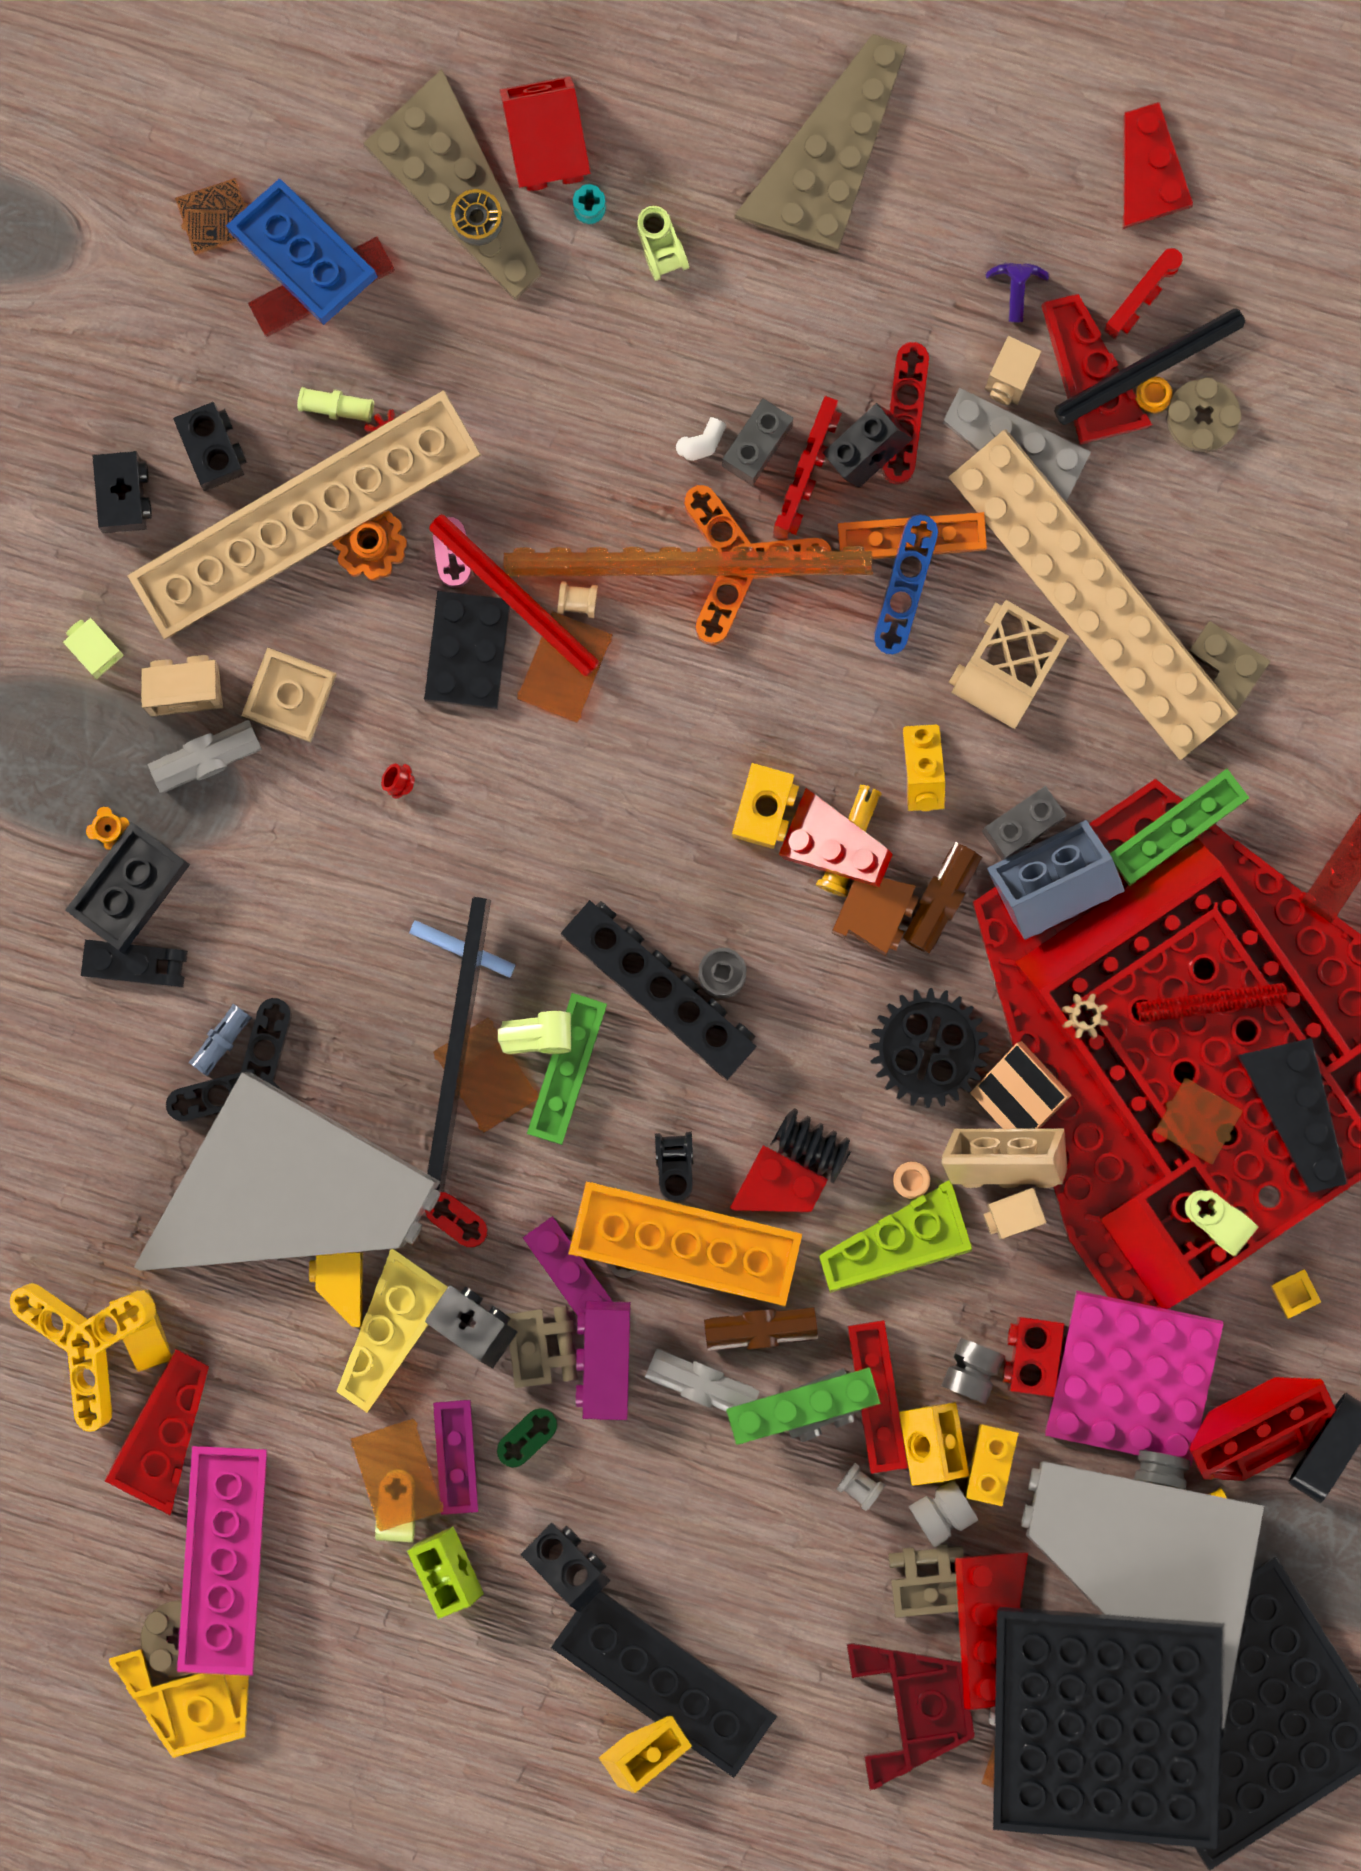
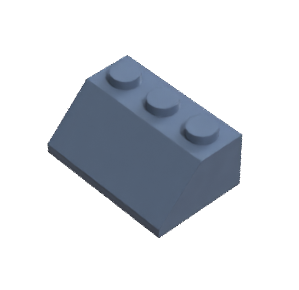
M1087 820L987 868L1011 919L1025 940L1125 891L1113 858Z

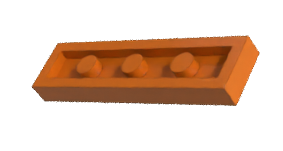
M984 512L929 516L934 520L938 528V537L932 555L987 550ZM910 518L838 523L840 562L896 558L904 526ZM921 521L919 526H912L911 532L916 535L914 546L907 542L905 550H916L922 555H926L927 548H920L923 536L930 537L931 530L926 528V521Z

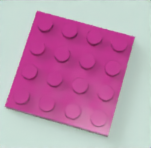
M1076 1290L1057 1376L1055 1397L1052 1398L1045 1436L1138 1455L1139 1451L1142 1450L1177 1456L1190 1460L1191 1466L1193 1456L1189 1447L1201 1426L1224 1325L1223 1321Z

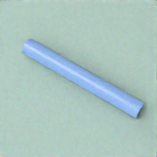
M414 921L409 934L463 957L464 941L419 921ZM483 950L481 965L511 978L516 964Z

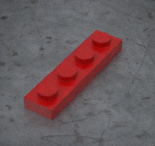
M885 1320L847 1326L854 1372L870 1367L880 1400L878 1405L861 1409L870 1473L908 1468Z

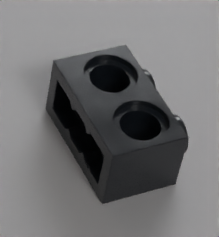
M213 401L173 418L203 491L244 476L241 465L247 463L239 442L232 445L227 431L232 430L233 427L225 409L218 411ZM202 421H212L215 424L214 431L209 436L202 437L196 434V428ZM217 454H224L229 458L227 466L222 470L210 468V460Z
M551 1522L520 1555L570 1607L580 1612L611 1581L602 1572L607 1566L592 1551L586 1555L578 1547L582 1540L567 1525L560 1529ZM557 1544H562L563 1550L561 1555L555 1560H550L549 1553L551 1548ZM586 1569L587 1579L583 1584L575 1586L574 1577L576 1573Z

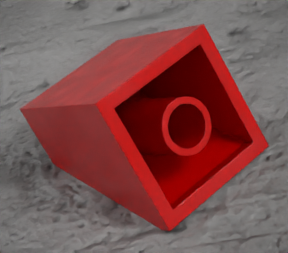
M571 76L500 89L519 188L526 187L527 191H537L547 188V182L562 180V184H573L583 181L584 175L591 174L576 91Z

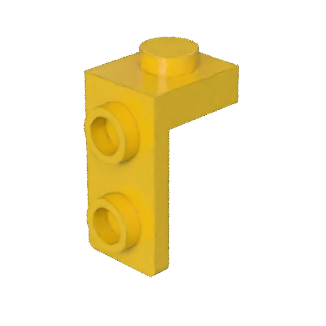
M939 725L903 727V741L907 771L908 811L945 809V775Z

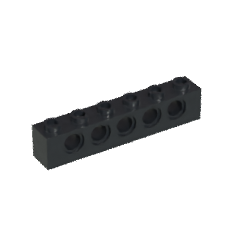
M589 900L564 928L561 936L722 1078L728 1081L756 1049L757 1046L752 1043L756 1036L740 1022L736 1027L724 1018L728 1012L714 999L711 998L708 1002L703 1000L697 994L700 987L688 976L683 974L678 978L671 972L669 967L672 963L658 950H655L652 954L641 945L645 939L631 926L628 925L625 929H622L613 921L617 914L606 904L600 901L595 905ZM602 930L612 931L616 935L615 945L610 949L599 948L595 943V937L598 932ZM630 954H637L644 960L643 969L636 974L626 972L622 966L624 958ZM658 978H664L672 985L671 993L665 998H657L650 991L652 982ZM687 1002L694 1003L700 1011L697 1020L691 1023L682 1021L678 1016L679 1007ZM712 1027L723 1028L727 1033L726 1043L720 1047L709 1045L706 1041L707 1031Z

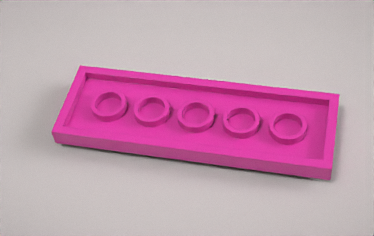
M192 1446L177 1663L178 1673L253 1676L267 1449Z

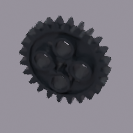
M933 988L928 989L926 998H922L919 991L915 989L913 990V1001L909 1002L904 995H900V1008L890 1003L886 1006L891 1014L890 1018L882 1015L877 1017L884 1027L883 1029H872L871 1031L880 1040L869 1045V1049L879 1051V1056L870 1060V1063L882 1065L883 1069L875 1076L876 1078L887 1076L890 1079L884 1088L886 1091L894 1086L899 1088L897 1100H900L907 1093L910 1095V1106H914L918 1098H923L925 1108H930L932 1098H936L939 1105L944 1107L946 1095L949 1094L957 1102L959 1101L957 1089L961 1088L965 1092L970 1093L972 1089L967 1080H981L980 1075L974 1070L976 1067L982 1068L987 1066L984 1060L979 1059V1054L989 1052V1048L979 1045V1041L987 1037L988 1033L976 1031V1027L983 1020L982 1018L974 1020L969 1018L974 1009L973 1006L967 1007L964 1010L959 1008L962 997L959 996L951 1003L948 1002L947 990L938 999L935 998ZM913 1015L923 1017L927 1024L925 1033L921 1035L911 1034L907 1030V1019ZM938 1016L941 1018V1022L934 1040V1047L939 1048V1053H933L929 1057L924 1079L919 1080L917 1074L924 1056V1050L919 1048V1044L928 1041L933 1020ZM947 1026L957 1027L962 1033L960 1044L956 1046L946 1044L942 1038L943 1029ZM900 1051H910L915 1055L916 1065L912 1070L904 1071L897 1066L896 1056ZM944 1061L949 1064L952 1070L949 1080L944 1082L938 1081L932 1076L931 1069L935 1062Z

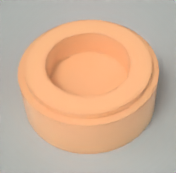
M906 1162L899 1166L894 1173V1188L904 1198H919L929 1189L930 1174L922 1164Z

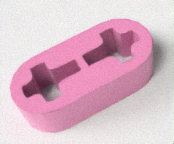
M447 517L466 535L464 526L459 520ZM433 534L437 569L441 581L450 588L464 586L471 577V569L451 550H448V547ZM449 556H456L458 566L465 567V571L459 573V579L452 580L450 574H444V570L450 568Z

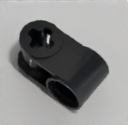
M686 1132L685 1136L662 1137L661 1133H655L656 1167H658L661 1195L666 1201L678 1204L683 1203L690 1197L693 1188L692 1132ZM669 1148H683L681 1150H665ZM679 1176L685 1180L687 1189L683 1194L673 1196L667 1192L665 1184L671 1177Z

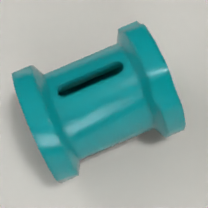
M586 184L574 193V214L584 224H596L605 215V195L598 186ZM587 198L594 199L595 205H593L592 211L585 210L584 204H586Z

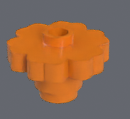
M387 510L332 542L334 548L340 552L338 555L339 565L346 569L353 577L364 573L370 581L390 576L392 564H400L404 561L405 551L408 546L406 538L400 535L402 530L401 521ZM367 538H374L377 540V545L372 549H365L364 541Z

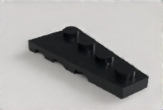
M1312 1038L1237 1055L1251 1079L1258 1097L1262 1100L1272 1124L1283 1140L1287 1152L1308 1192L1311 1193L1347 1184Z

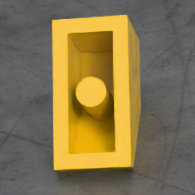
M348 1252L316 1255V1260H309V1282H315V1290L352 1327H361L363 1323V1253Z
M142 1290L152 1298L150 1290ZM119 1299L109 1302V1304L111 1305ZM136 1304L135 1307L125 1313L130 1318L136 1315L140 1309ZM156 1307L154 1318L150 1322L122 1339L137 1372L168 1362L172 1356Z
M668 1716L627 1734L603 1753L599 1759L619 1788L636 1793L689 1750L692 1745L674 1718Z

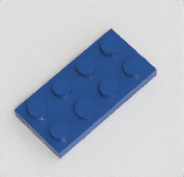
M280 178L226 225L229 233L323 325L377 278L375 270Z

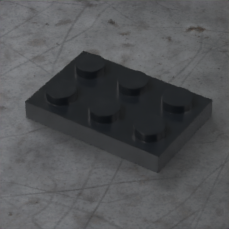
M437 591L424 696L425 701L498 710L510 606L502 598Z
M131 822L65 911L124 954L190 864Z

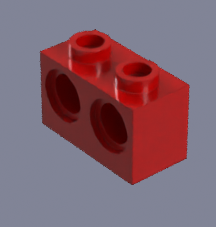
M1017 1317V1324L1010 1323L1007 1345L1014 1346L1012 1361L1005 1360L1002 1382L1009 1383L1008 1391L1055 1397L1065 1323ZM1032 1327L1040 1328L1045 1335L1043 1345L1036 1349L1030 1348L1025 1342V1334ZM1027 1364H1034L1040 1372L1039 1380L1031 1386L1025 1385L1020 1379V1371Z

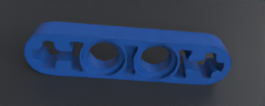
M918 514L912 516L904 526L874 631L875 644L885 654L893 655L899 653L904 649L908 641L938 537L937 525L927 515ZM921 521H926V528L931 530L930 537L923 536L920 548H927L926 555H922L916 550H905L907 542L914 546L916 535L911 532L912 526H919ZM909 556H914L921 562V570L914 577L903 575L900 569L902 560ZM897 592H905L911 598L909 609L902 613L894 611L890 605L891 597ZM887 613L896 619H907L905 626L900 623L897 624L896 635L901 637L899 643L893 642L891 647H886L885 640L880 638L881 633H888L891 627V620L884 621Z

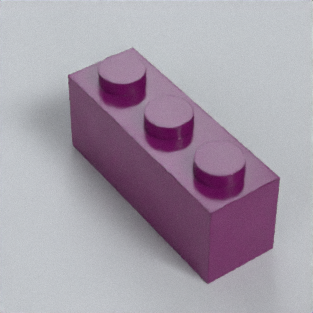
M586 1301L585 1312H578L577 1334L584 1335V1349L577 1348L576 1371H584L583 1385H576V1407H583L582 1419L627 1420L631 1302Z

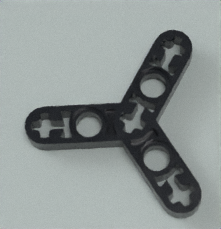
M270 998L265 1000L258 1008L241 1072L172 1091L166 1100L168 1114L173 1119L181 1122L219 1114L223 1105L214 1106L210 1102V1090L216 1085H223L228 1089L230 1095L242 1072H250L255 1075V1069L248 1070L250 1062L260 1067H271L270 1074L267 1075L261 1072L260 1078L282 1090L274 1080L292 1017L290 1007L286 1002L278 998ZM274 1005H280L279 1011L285 1014L283 1021L277 1020L273 1029L274 1032H281L279 1039L269 1034H258L260 1026L268 1030L270 1019L264 1015L266 1009L272 1010ZM269 1040L274 1044L275 1054L270 1060L260 1061L255 1056L254 1048L259 1041ZM202 1089V1101L207 1108L206 1111L200 1112L201 1105L199 1104L190 1106L188 1114L184 1116L181 1111L174 1110L173 1105L179 1102L178 1096L184 1095L187 1100L196 1099L199 1097L195 1091Z

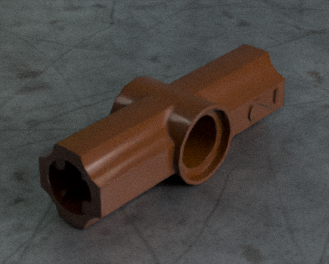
M957 842L954 843L943 861L937 876H933L918 903L920 907L902 938L903 941L922 952L930 954L940 938L947 921L952 920L966 894L964 890L982 860V856Z
M815 1307L785 1311L769 1309L742 1312L743 1315L704 1319L707 1351L746 1347V1350L780 1346L779 1343L818 1339Z

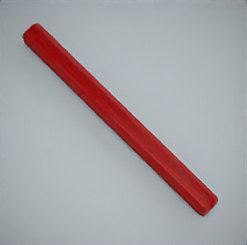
M441 514L433 520L429 530L583 676L590 675L599 664L598 659L445 515Z

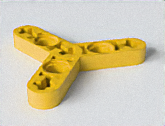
M29 1283L14 1290L10 1297V1306L13 1313L68 1352L73 1412L78 1426L85 1431L92 1432L107 1425L112 1418L106 1349L154 1318L155 1304L153 1299L144 1291H135L87 1319L35 1283ZM137 1304L140 1311L128 1318L125 1312ZM53 1312L57 1313L63 1320L62 1331L56 1329L52 1323L51 1316ZM106 1316L115 1321L117 1325L116 1335L111 1334L106 1329ZM82 1336L85 1341H89L90 1347L88 1343L82 1341ZM85 1368L92 1371L95 1376L94 1387L87 1384L84 1379L83 1371ZM89 1408H90L91 1412L96 1413L97 1418L95 1417L94 1414H92V1413L89 1412Z

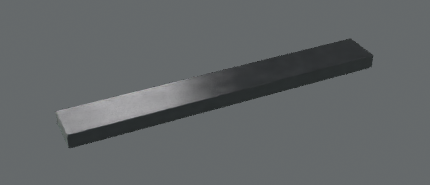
M474 897L471 902L427 1174L441 1181L436 1189L439 1192H444L473 1016L491 900L487 898Z

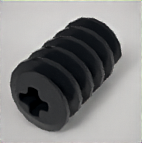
M794 1108L786 1115L770 1146L779 1141L778 1153L781 1155L789 1148H792L791 1160L793 1162L802 1155L806 1156L804 1164L806 1169L816 1162L819 1163L817 1171L819 1176L831 1170L830 1182L834 1184L851 1153L849 1151L850 1139L846 1137L836 1144L837 1132L833 1130L825 1137L822 1136L824 1124L819 1123L812 1130L809 1129L811 1121L809 1116H806L798 1123V1110Z

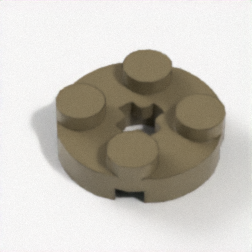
M1206 377L1200 380H1192L1175 392L1167 411V425L1172 438L1181 447L1193 452L1208 453L1223 448L1232 440L1237 432L1242 416L1234 393L1224 384ZM1201 407L1203 410L1209 408L1212 411L1210 418L1213 422L1209 425L1204 421L1198 424L1195 421L1198 415L1195 409Z
M182 1600L170 1601L160 1605L147 1616L141 1630V1648L145 1658L153 1669L170 1676L192 1674L177 1672L178 1649H176L174 1643H169L168 1636L173 1635L174 1628H180Z

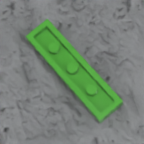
M1225 769L1111 852L1110 856L1113 858L1117 871L1126 883L1131 886L1245 803L1249 796L1230 771Z
M575 993L571 994L566 1012L571 1014V1052L552 1054L527 1131L528 1135L563 1145L606 1011V1003Z
M869 1367L726 1408L736 1445L878 1405L880 1400Z

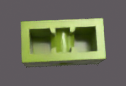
M454 1526L420 1540L407 1551L438 1619L471 1606L484 1595Z

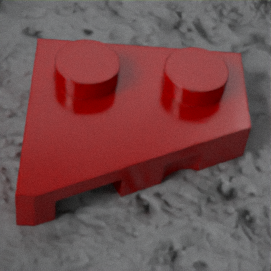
M763 1145L730 1209L734 1211L812 1212L828 1179L817 1175L814 1171L804 1168V1166L797 1162H793L791 1159Z

